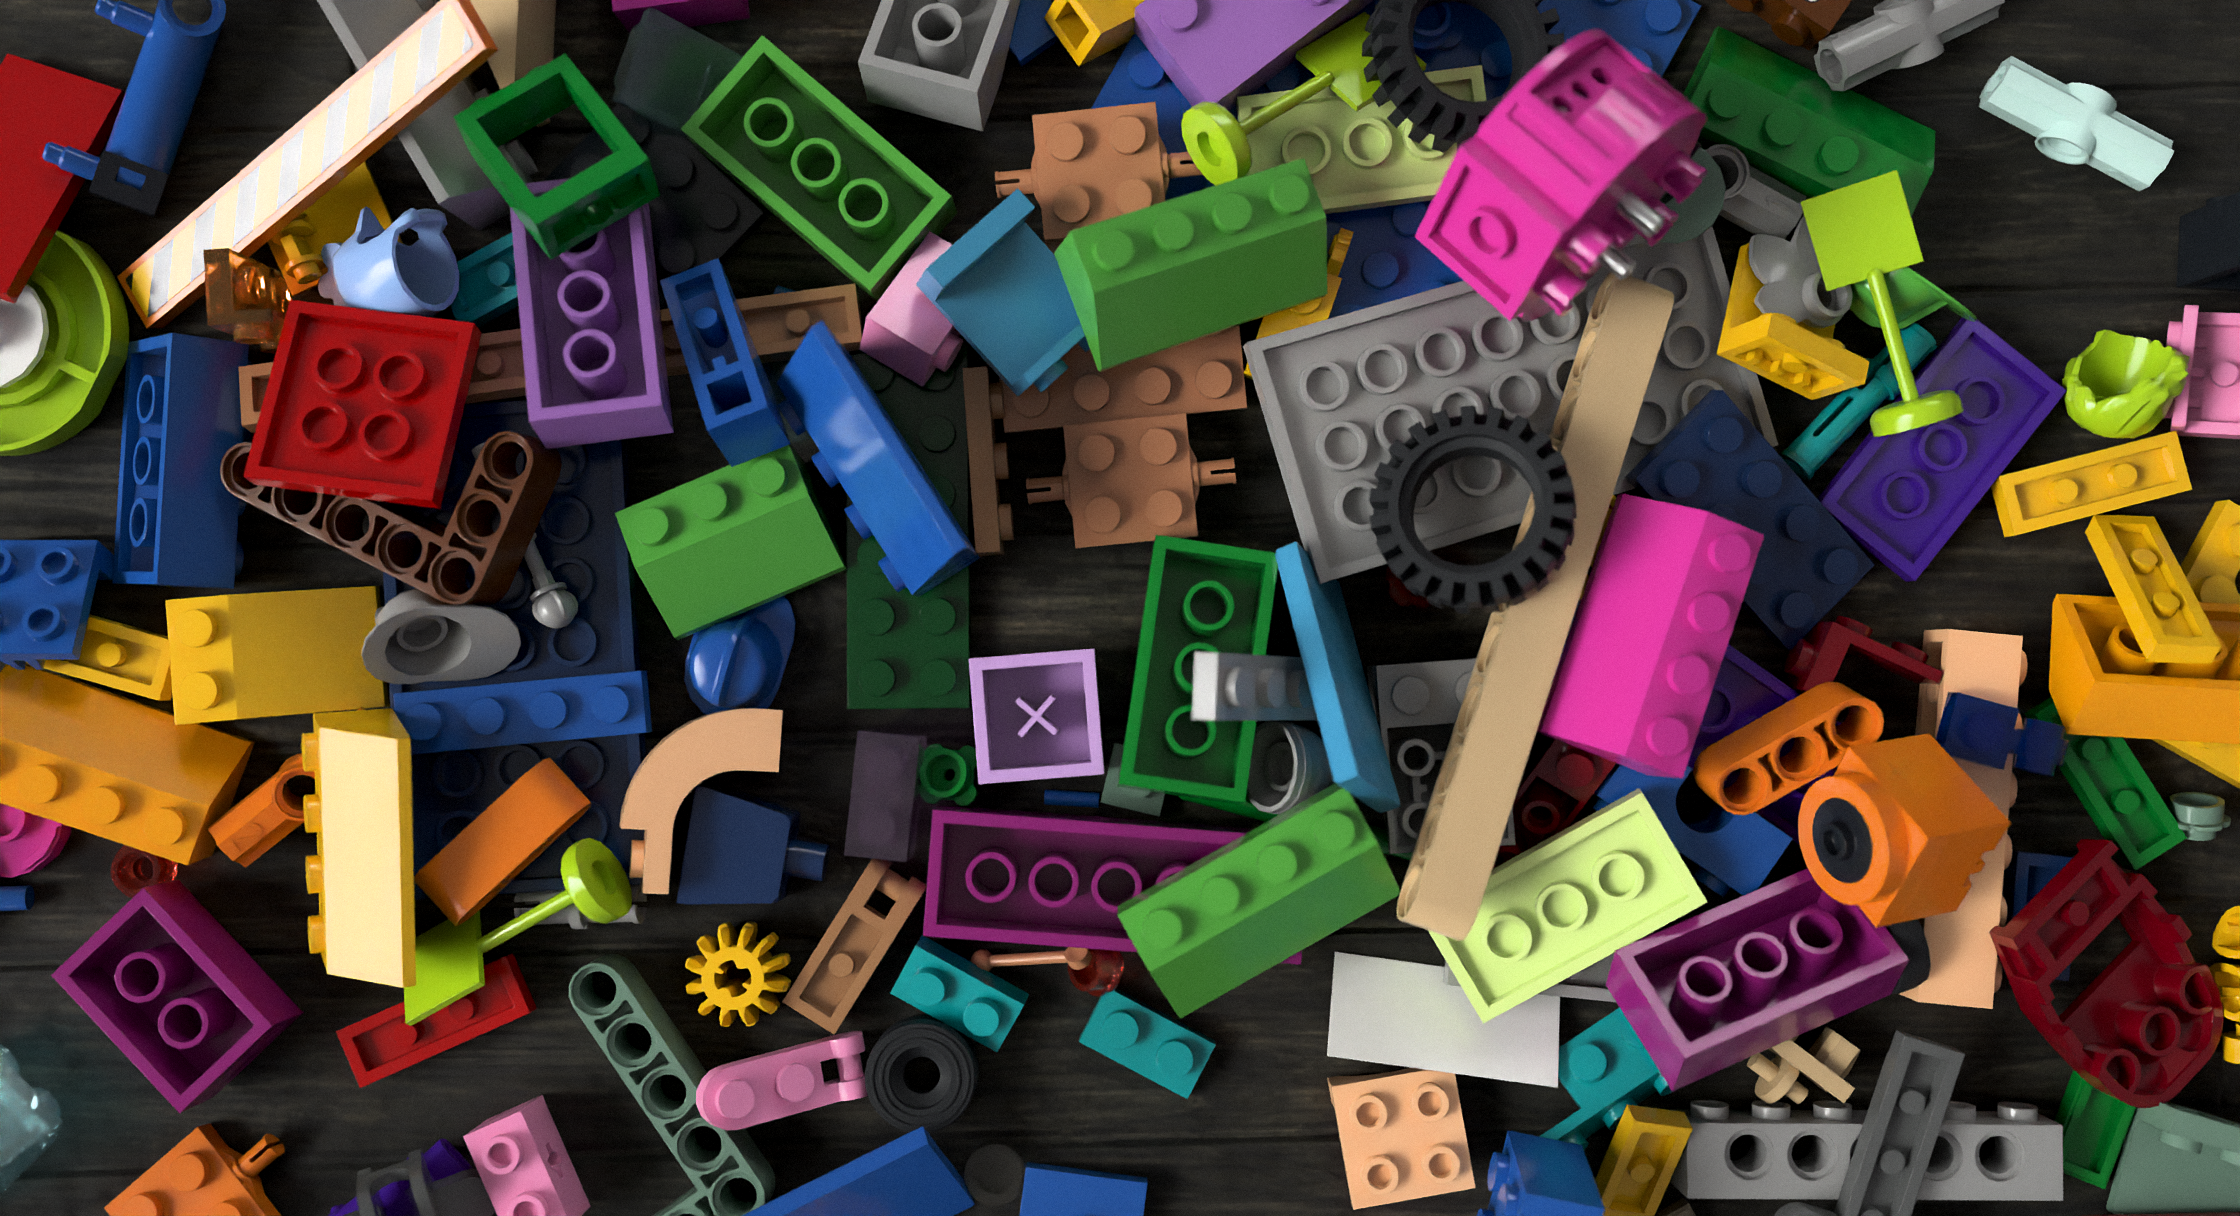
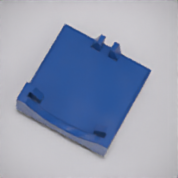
M0 540L1 662L18 670H25L27 662L36 670H43L45 659L79 660L97 579L112 580L114 555L98 540Z

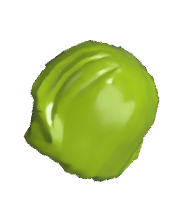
M2112 330L2097 331L2094 341L2080 355L2070 359L2066 365L2062 382L2063 388L2067 390L2064 394L2067 413L2081 428L2102 437L2133 439L2149 433L2165 418L2173 399L2181 395L2187 382L2185 378L2189 375L2187 370L2190 357L2185 354L2183 355L2182 352L2177 351L2178 349L2169 345L2165 348L2158 340L2151 342L2147 338H2135Z

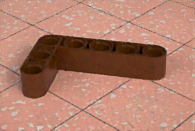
M510 431L496 433L482 447L447 528L398 503L317 493V502L313 508V492L254 485L243 476L252 445L250 442L238 443L228 449L221 461L220 475L226 490L234 496L442 602L453 605L486 606L497 603L508 592L559 479L562 464L557 449H546L540 438ZM525 450L527 455L526 468L521 475H518L515 466L516 459L520 452ZM498 507L501 513V523L494 533L491 529L490 519L493 511ZM368 514L370 524L367 533L364 535L362 524L364 517ZM420 539L422 554L418 562H416L413 550L415 543ZM472 564L475 569V581L469 590L466 585L465 575L468 567Z

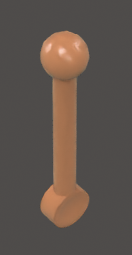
M1068 947L1064 951L992 955L988 950L981 949L972 955L971 962L988 972L993 967L1068 963L1072 969L1080 970L1088 966L1092 955L1088 948Z

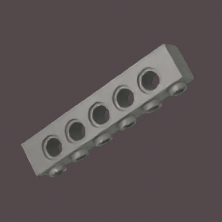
M1715 1100L1691 1101L1690 1109H1670L1672 1111L1685 1112L1693 1128L1670 1183L1687 1199L1838 1200L1868 1110H1852L1851 1104L1839 1101L1813 1102V1110H1791L1790 1104L1780 1101L1772 1104L1766 1103L1763 1100L1753 1101L1752 1110H1729V1104ZM1949 1101L1916 1200L2063 1201V1125L2039 1114L2038 1107L2029 1103L1999 1102L1997 1103V1111H1976L1975 1105ZM1742 1135H1750L1751 1147L1748 1153L1740 1159L1730 1160L1729 1151L1733 1141ZM1805 1135H1811L1812 1147L1809 1153L1802 1159L1793 1160L1792 1148L1795 1142ZM1994 1137L1995 1146L1992 1154L1985 1160L1980 1161L1979 1150L1981 1145L1988 1138Z

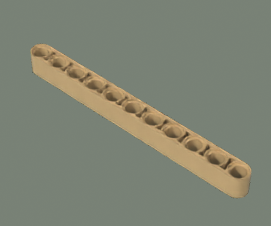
M1611 272L1607 274L1597 291L1549 436L1554 450L1561 452L1572 480L1577 519H1574L1575 535L1572 546L1567 545L1564 552L1566 560L1559 571L1553 569L1549 573V583L1539 592L1534 587L1524 594L1525 601L1513 606L1511 600L1498 604L1499 611L1491 613L1400 891L1397 904V918L1400 921L1457 941L1464 940L1474 925L1674 304V294L1672 291L1631 275L1624 280H1619ZM1532 491L1513 549L1523 540L1531 525L1534 511Z

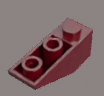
M1540 733L1531 747L1512 806L1515 845L1499 846L1492 869L1568 828L1616 763Z

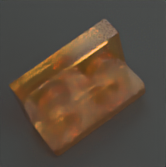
M230 248L203 250L208 326L232 334L236 343L259 344L261 352L276 354L290 302L289 288L282 278V273Z

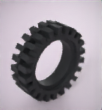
M1380 0L1375 6L1376 10L1368 19L1365 31L1370 34L1362 43V56L1373 57L1363 69L1366 82L1376 80L1381 82L1380 87L1373 93L1372 97L1378 107L1390 100L1397 108L1387 119L1396 128L1406 118L1415 124L1408 135L1410 139L1420 144L1428 134H1432L1435 136L1432 145L1433 150L1445 153L1454 143H1457L1458 151L1462 144L1477 134L1483 122L1508 93L1542 60L1565 43L1564 33H1548L1560 21L1556 9L1552 8L1539 13L1536 7L1543 0ZM1457 2L1471 5L1489 16L1506 37L1512 56V73L1509 85L1503 95L1489 101L1469 102L1456 99L1438 89L1419 66L1414 51L1413 31L1419 13L1425 8L1438 3Z
M1475 405L1460 406L1461 416L1449 418L1447 410L1434 413L1433 417L1436 423L1424 428L1421 422L1418 421L1408 428L1411 435L1409 440L1403 444L1396 439L1390 446L1388 451L1392 458L1388 464L1380 461L1375 472L1379 483L1377 489L1371 488L1369 502L1373 508V515H1369L1371 529L1376 536V544L1397 579L1399 578L1410 592L1417 597L1419 595L1424 596L1429 604L1443 609L1444 605L1454 607L1457 613L1471 614V608H1483L1485 613L1499 611L1498 604L1511 600L1513 606L1525 601L1524 594L1534 587L1539 592L1549 583V573L1553 569L1559 571L1566 560L1564 553L1567 545L1572 546L1575 535L1574 519H1577L1576 501L1566 462L1561 452L1554 450L1551 439L1542 430L1536 433L1531 429L1530 421L1518 414L1514 421L1507 419L1504 410L1489 406L1488 415L1477 414ZM1467 456H1487L1504 461L1515 468L1528 482L1534 500L1531 525L1523 540L1502 558L1479 566H1459L1441 560L1429 552L1421 543L1414 525L1413 513L1416 498L1424 482L1438 468L1452 460Z

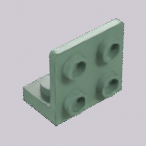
M2160 1102L2159 1106L2152 1108L2137 1107L2124 1140L2106 1209L2112 1214L2240 1212V1123L2170 1102Z

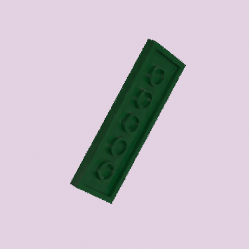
M962 343L955 360L946 372L936 368L923 387L861 350L850 351L849 353L970 541V468L962 369L969 368L968 343ZM846 492V507H848L853 502ZM846 514L847 709L971 708L969 658H971L970 565L919 598L913 596L907 587L897 592L878 563L879 560L887 555L877 539L872 535L864 540Z

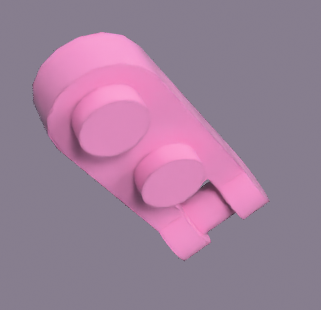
M862 1031L840 1033L720 1065L710 1070L700 1081L696 1091V1105L699 1113L709 1124L727 1131L740 1130L836 1102L866 1097L868 1094L865 1085V1073H863L860 1053L865 1051ZM836 1058L839 1078L824 1082L821 1062Z

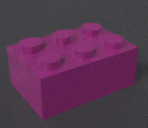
M180 880L144 887L51 974L57 983L179 1113L215 1097L303 1013Z

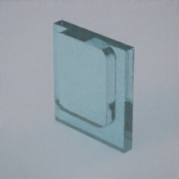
M650 7L643 12L640 23L636 24L631 30L614 78L616 91L612 100L686 136L681 128L743 56Z

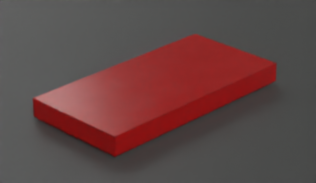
M7 53L0 65V299L15 304L86 178L60 169L58 165L44 161L42 154L46 144L53 142L64 147L71 146L99 157L110 137L125 94L120 89Z

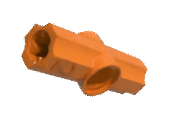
M302 753L288 758L276 774L209 825L208 831L215 839L217 846L232 861L241 864L245 868L304 823V798L297 797L287 787V781L294 776L307 775L315 779V771L304 772Z

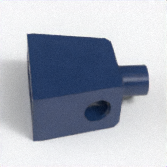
M707 782L696 785L676 903H778L787 897L791 876L817 881L824 880L829 861L830 845L797 840L800 812L717 783Z

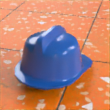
M784 596L694 633L685 662L684 681L690 698L703 713L710 714L722 710L744 708L766 709L771 705L780 688L795 635L796 621L791 604Z

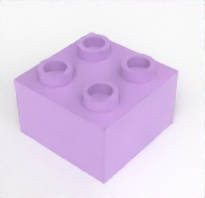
M1095 649L969 658L978 784L1104 774L1105 767Z

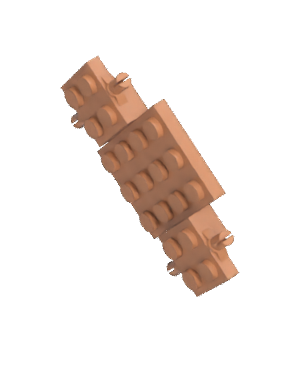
M1156 102L1032 115L1035 151L1031 162V169L995 171V181L998 184L996 185L998 198L1011 195L1017 188L1023 194L1034 193L1042 212L1044 240L1046 242L1044 244L1054 254L1070 231L1165 202L1170 178L1203 174L1196 167L1188 152L1167 154L1166 147L1159 136ZM1239 325L1098 372L1091 350L1089 349L1085 352L1076 344L1061 358L1069 368L1042 393L1032 384L1017 397L999 377V382L1003 384L1004 433L1063 428L1066 460L1062 476L1026 478V489L1051 487V491L1027 493L1029 505L1065 500V504L1073 519L1075 548L1154 541L1156 535L1175 538L1198 536L1195 505L1200 486L1236 484L1235 472L1211 474V471L1235 469L1234 457H1231V459L1197 462V458L1189 444L1187 415L1247 409Z

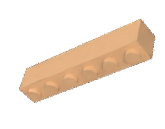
M1955 629L1924 630L1922 651L1929 655L1926 664L1944 672V675L1939 685H1919L1915 735L1930 733L2008 819L2009 808L2014 805L2017 797V780L2012 773L2014 747L2018 745L2021 739L2023 727L2021 715L2017 711L2019 686L2025 680L2028 667L2027 656L2022 650L2023 636ZM2007 830L1995 850L1984 852L1981 856V859L1986 864L1981 872L1970 874L1969 878L1972 886L1957 911L1918 919L1929 947L1931 963L1927 980L1917 987L1898 994L1923 1003L1993 1009L1994 993L1999 990L2002 982V966L1997 957V951L1989 931L1994 926L2004 927L2007 920V904L2002 895L2004 870L2008 868L2012 858V842L2007 834Z

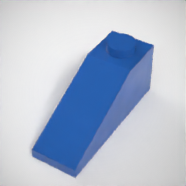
M718 258L661 280L660 283L707 431L730 465L734 467L789 445L790 441L774 393L720 260Z

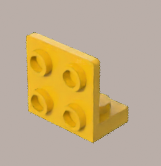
M1749 243L1742 245L1739 248L1717 355L1810 400L1865 384L1869 361L1846 350L1843 343L1833 339L1835 324L1817 329L1806 325L1802 321L1797 323L1795 319L1784 314H1763L1759 310L1754 300L1764 284L1755 276L1750 266Z

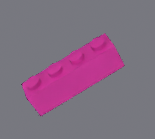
M1627 494L1617 495L1536 732L1645 775L1683 779L1764 535L1708 511Z

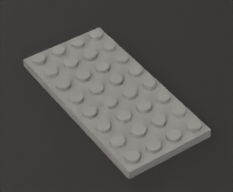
M1712 226L1698 238L1679 244L1658 242L1652 247L1647 243V240L1636 233L1625 247L1620 248L1636 262V266L1630 275L1672 291L1674 294V304L1613 495L1635 489L1625 476L1712 389L1723 390L1772 447L1778 445L1757 374L1717 355L1731 286ZM1602 266L1586 282L1587 286L1584 290L1577 294L1570 302L1573 305L1572 310L1563 317H1559L1553 309L1533 321H1523L1519 316L1510 321L1465 281H1460L1249 341L1243 346L1304 550L1309 554L1319 584L1387 564L1376 544L1377 539L1371 529L1369 515H1373V508L1369 502L1371 488L1377 489L1379 481L1375 476V472L1380 461L1388 464L1392 458L1388 451L1390 446L1396 439L1403 444L1409 440L1411 435L1408 428L1418 421L1426 428L1436 423L1433 417L1434 413L1447 410L1448 416L1451 418L1461 416L1460 406L1475 405L1477 414L1488 415L1490 406L1503 409L1505 417L1513 421L1518 414L1530 421L1533 431L1538 433L1542 430L1548 437L1550 436L1590 310L1601 283L1610 272L1608 269ZM1467 456L1452 460L1438 468L1424 482L1417 495L1413 513L1416 534L1421 543L1430 551L1520 524L1531 494L1530 486L1515 468L1504 461L1487 456Z

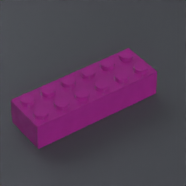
M938 805L932 811L923 936L1138 952L1118 917V905L1255 828ZM1302 950L1280 963L1301 964Z

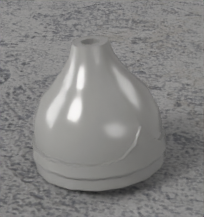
M1279 720L1266 721L1255 728L1246 794L1250 802L1259 811L1279 815L1335 784L1324 741L1310 729L1296 725L1293 722Z

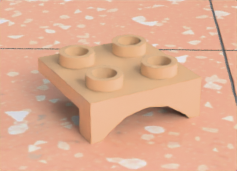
M1406 1068L1388 1073L1327 1078L1331 1102L1335 1109L1353 1210L1475 1188L1454 1073Z

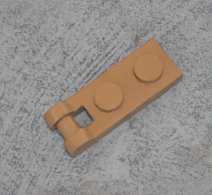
M877 853L864 870L782 1001L834 1035L927 888V885L912 876L908 881L889 869L892 863ZM876 889L896 901L887 916L867 904Z

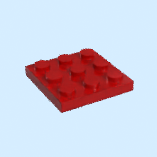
M290 300L243 476L254 485L440 509L482 332L472 322Z

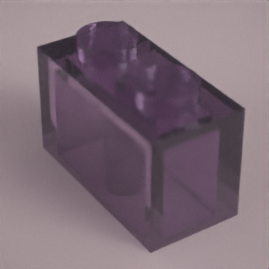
M871 728L858 730L844 855L907 862L914 856L921 798L920 786L922 784L920 769L924 759V751L926 750L927 734Z

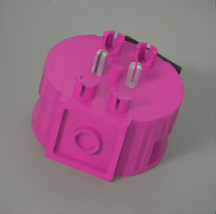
M1601 29L1585 31L1565 42L1533 68L1483 122L1477 134L1459 147L1415 238L1510 321L1516 316H1519L1523 321H1533L1553 309L1559 317H1563L1573 308L1570 302L1577 294L1584 290L1587 286L1586 282L1602 266L1619 280H1624L1633 272L1636 262L1620 248L1625 247L1636 233L1647 240V243L1652 247L1672 228L1679 214L1674 210H1670L1660 200L1668 192L1676 198L1675 201L1679 204L1682 203L1701 184L1702 180L1700 179L1706 176L1708 170L1692 160L1693 156L1702 146L1697 140L1701 128L1707 121L1706 114Z

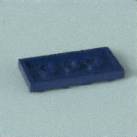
M1712 389L1625 476L1646 499L1708 511L1764 535L1741 607L1778 648L1790 651L1797 644L1798 640L1802 639L1874 566V563L1723 390Z

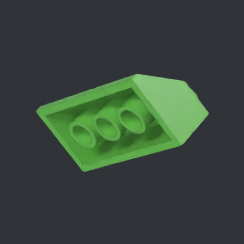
M1304 158L1072 230L1054 252L1098 372L1324 297L1327 294V218Z
M1335 783L1118 905V917L1148 971L1181 1019L1400 895V889L1377 840L1351 794Z

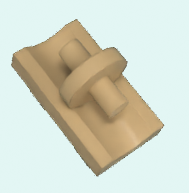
M1826 1027L1808 1052L1794 1042L1798 1037L1796 1036L1769 1048L1770 1051L1777 1055L1773 1060L1770 1061L1761 1053L1751 1056L1748 1060L1747 1066L1759 1075L1755 1085V1094L1766 1103L1772 1104L1784 1095L1796 1104L1801 1103L1808 1095V1089L1796 1081L1799 1073L1826 1093L1829 1092L1839 1101L1845 1103L1855 1088L1844 1079L1852 1069L1861 1051L1844 1037Z

